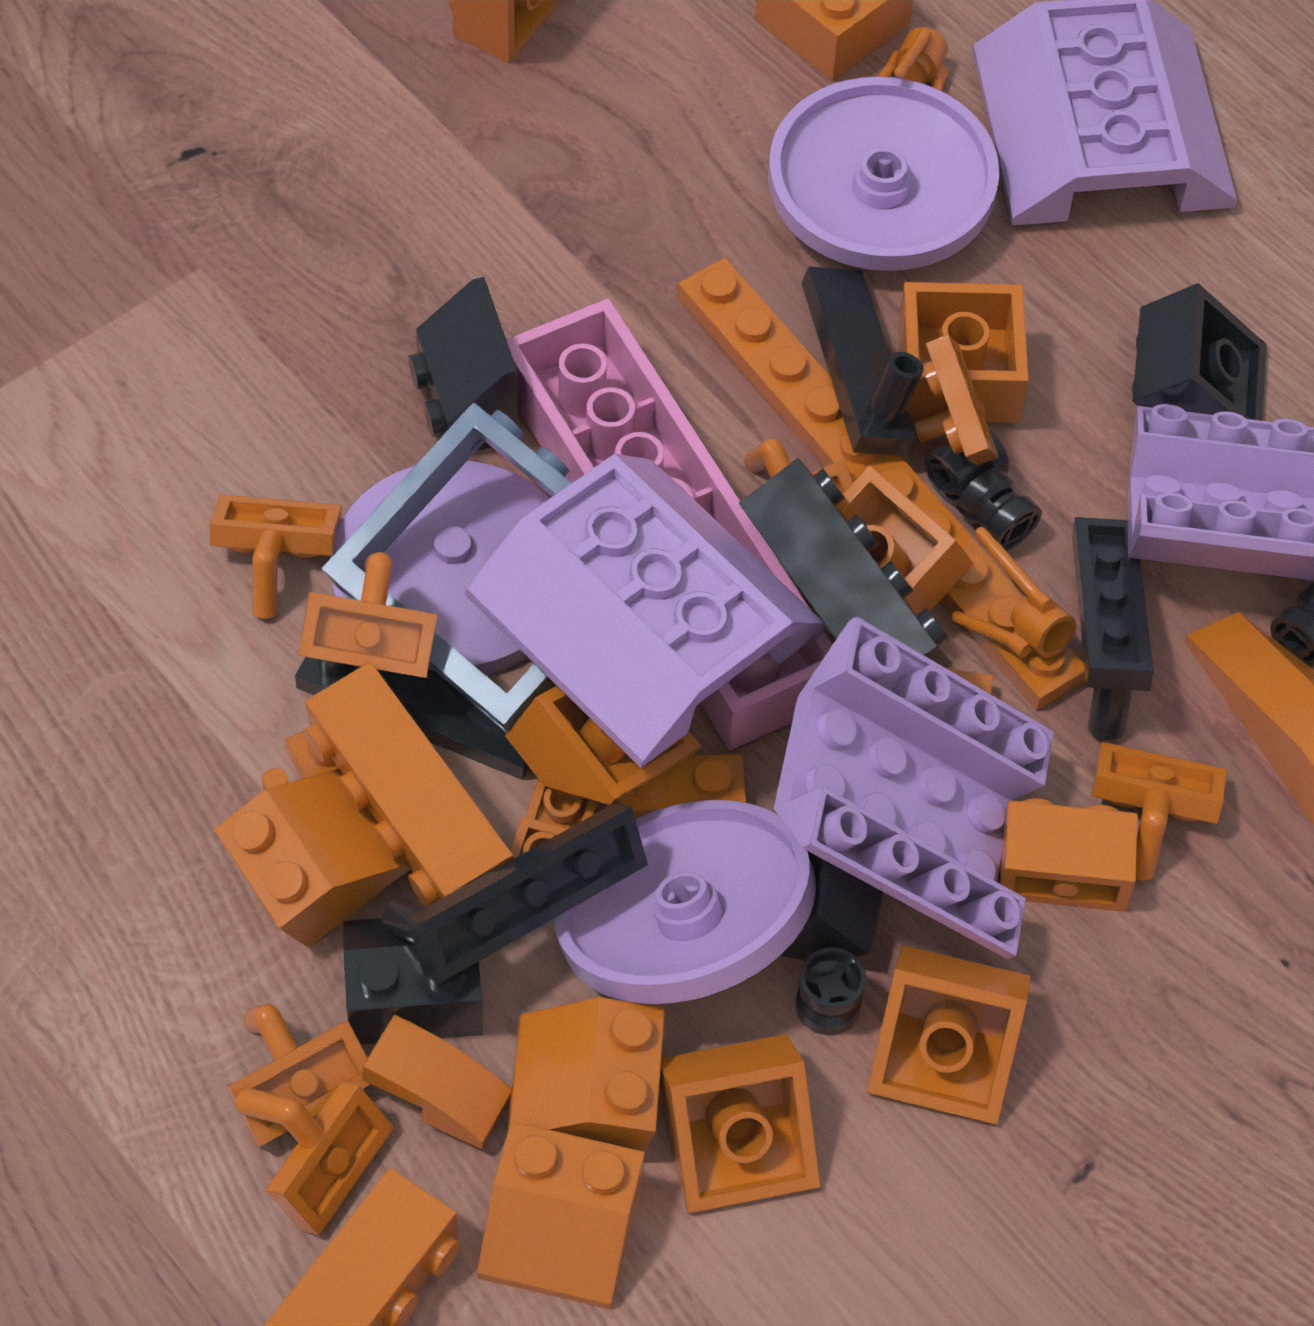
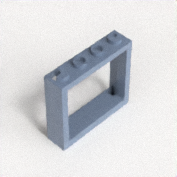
M473 402L321 569L336 588L349 599L361 600L366 572L364 568L366 558L372 553L385 552L484 442L493 447L552 497L572 483L565 478L570 471L558 457L542 446L535 453L520 441L524 436L523 431L503 412L496 409L490 416ZM388 593L386 605L407 609ZM434 632L429 667L506 733H508L537 696L557 686L534 663L509 692L506 693Z

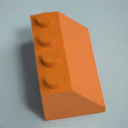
M371 661L304 701L310 726L304 729L303 732L310 747L322 763L330 759L334 761L343 774L338 777L339 785L355 810L360 811L367 807L377 821V824L372 828L386 854L392 860L402 856L413 871L408 876V880L422 904L429 906L513 859V854Z

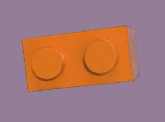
M1040 798L1027 799L1022 802L1009 800L1003 825L1002 856L998 883L1025 897L1026 902L1126 912L1136 882L1138 813L1119 812L1116 808L1107 805H1093L1087 808L1060 806Z

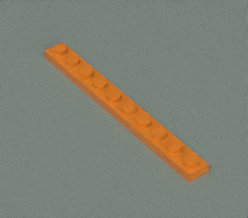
M724 257L678 282L677 298L824 467L843 459L854 482L870 465L959 543L974 565L940 600L951 613L953 611H960L1013 633L1014 625L1010 619L1011 613L1015 605L1025 596L900 455L853 453L830 375L733 265ZM964 627L1036 711L1086 680L1084 663L1069 646L1053 657H1041L1036 651L1032 650L1026 657L1021 658L1008 646Z

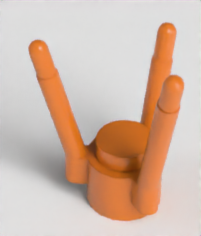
M916 27L910 30L899 51L892 53L886 66L876 77H893L895 74L900 79H907L922 84L929 82L931 87L943 92V86L950 74V70L942 64L948 53L946 40L940 33L931 28Z
M984 527L977 528L975 531L976 537L1026 596L1012 610L1010 619L1014 625L1013 633L960 611H953L950 616L951 620L971 631L1008 646L1021 658L1026 657L1032 650L1045 658L1053 657L1062 652L1074 637L1076 631L1075 619L1038 588L1025 571Z

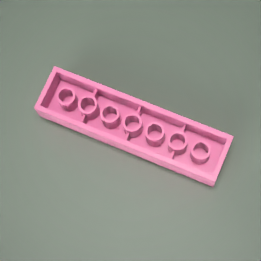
M609 298L506 339L517 369L518 410L540 446L551 451L569 469L570 472L565 478L573 483L613 454L651 459L808 607L772 549L739 505L740 500ZM824 630L780 664L768 653H765L700 702L729 751L792 723L798 695L833 645Z

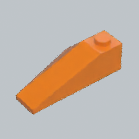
M1239 612L1186 635L1184 642L1314 825V669Z

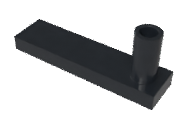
M808 266L801 284L853 453L909 456L917 438L907 405L923 374V364L917 357L906 352H895L890 356L863 271Z
M1075 517L1072 541L1086 687L1094 688L1088 730L1097 738L1115 740L1122 737L1125 733L1132 690L1150 691L1154 672L1140 559L1128 558V520Z
M305 657L295 674L296 688L315 695L361 666ZM376 669L430 743L518 779H524L530 767L505 737L507 733L436 672L428 669L427 677L424 678Z
M616 802L429 906L405 897L395 898L386 905L383 911V927L388 934L413 943L424 977L441 983L646 867L648 862L631 806Z

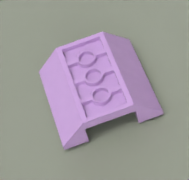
M1062 0L1035 2L973 45L972 53L992 141L998 156L999 172L1012 226L1068 221L1074 192L1172 184L1179 212L1235 208L1237 198L1191 28L1155 1Z
M1160 404L1153 408L1137 406L1127 490L1128 558L1314 580V427H1308L1292 419H1278L1274 422L1246 419L1240 414L1227 411L1217 412L1213 415L1186 412L1184 409L1170 404Z
M613 454L522 517L470 582L465 592V596L640 768L688 733L697 704L765 653H768L780 664L821 633L825 627V623L656 463L651 459Z
M855 617L844 627L797 697L774 810L800 846L805 850L998 955L1010 959L1017 955L1026 898L997 882L1002 856L1005 813L1009 800L1012 801L1045 786L1054 731L868 622Z

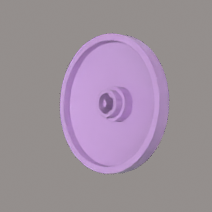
M862 77L841 81L821 88L800 101L789 111L776 130L771 144L768 167V183L773 204L786 226L801 241L818 253L835 261L858 268L881 271L908 270L931 265L950 257L967 246L980 233L992 213L999 181V162L993 141L985 127L969 109L948 94L933 87L893 77Z
M467 461L384 553L388 554L393 562L388 593L407 609L438 614L435 633L487 676L508 669L528 657L465 596L466 588L519 520L547 501L549 497L531 482L506 469L490 464ZM415 466L384 478L357 499L345 514L338 527L333 555ZM331 581L333 596L348 598Z
M694 801L662 808L636 818L648 865L554 918L555 932L564 957L571 970L587 986L601 994L622 1001L641 1004L677 1003L698 999L726 990L757 974L777 959L793 943L810 916L816 894V879L808 851L800 846L777 814L768 809L738 801Z

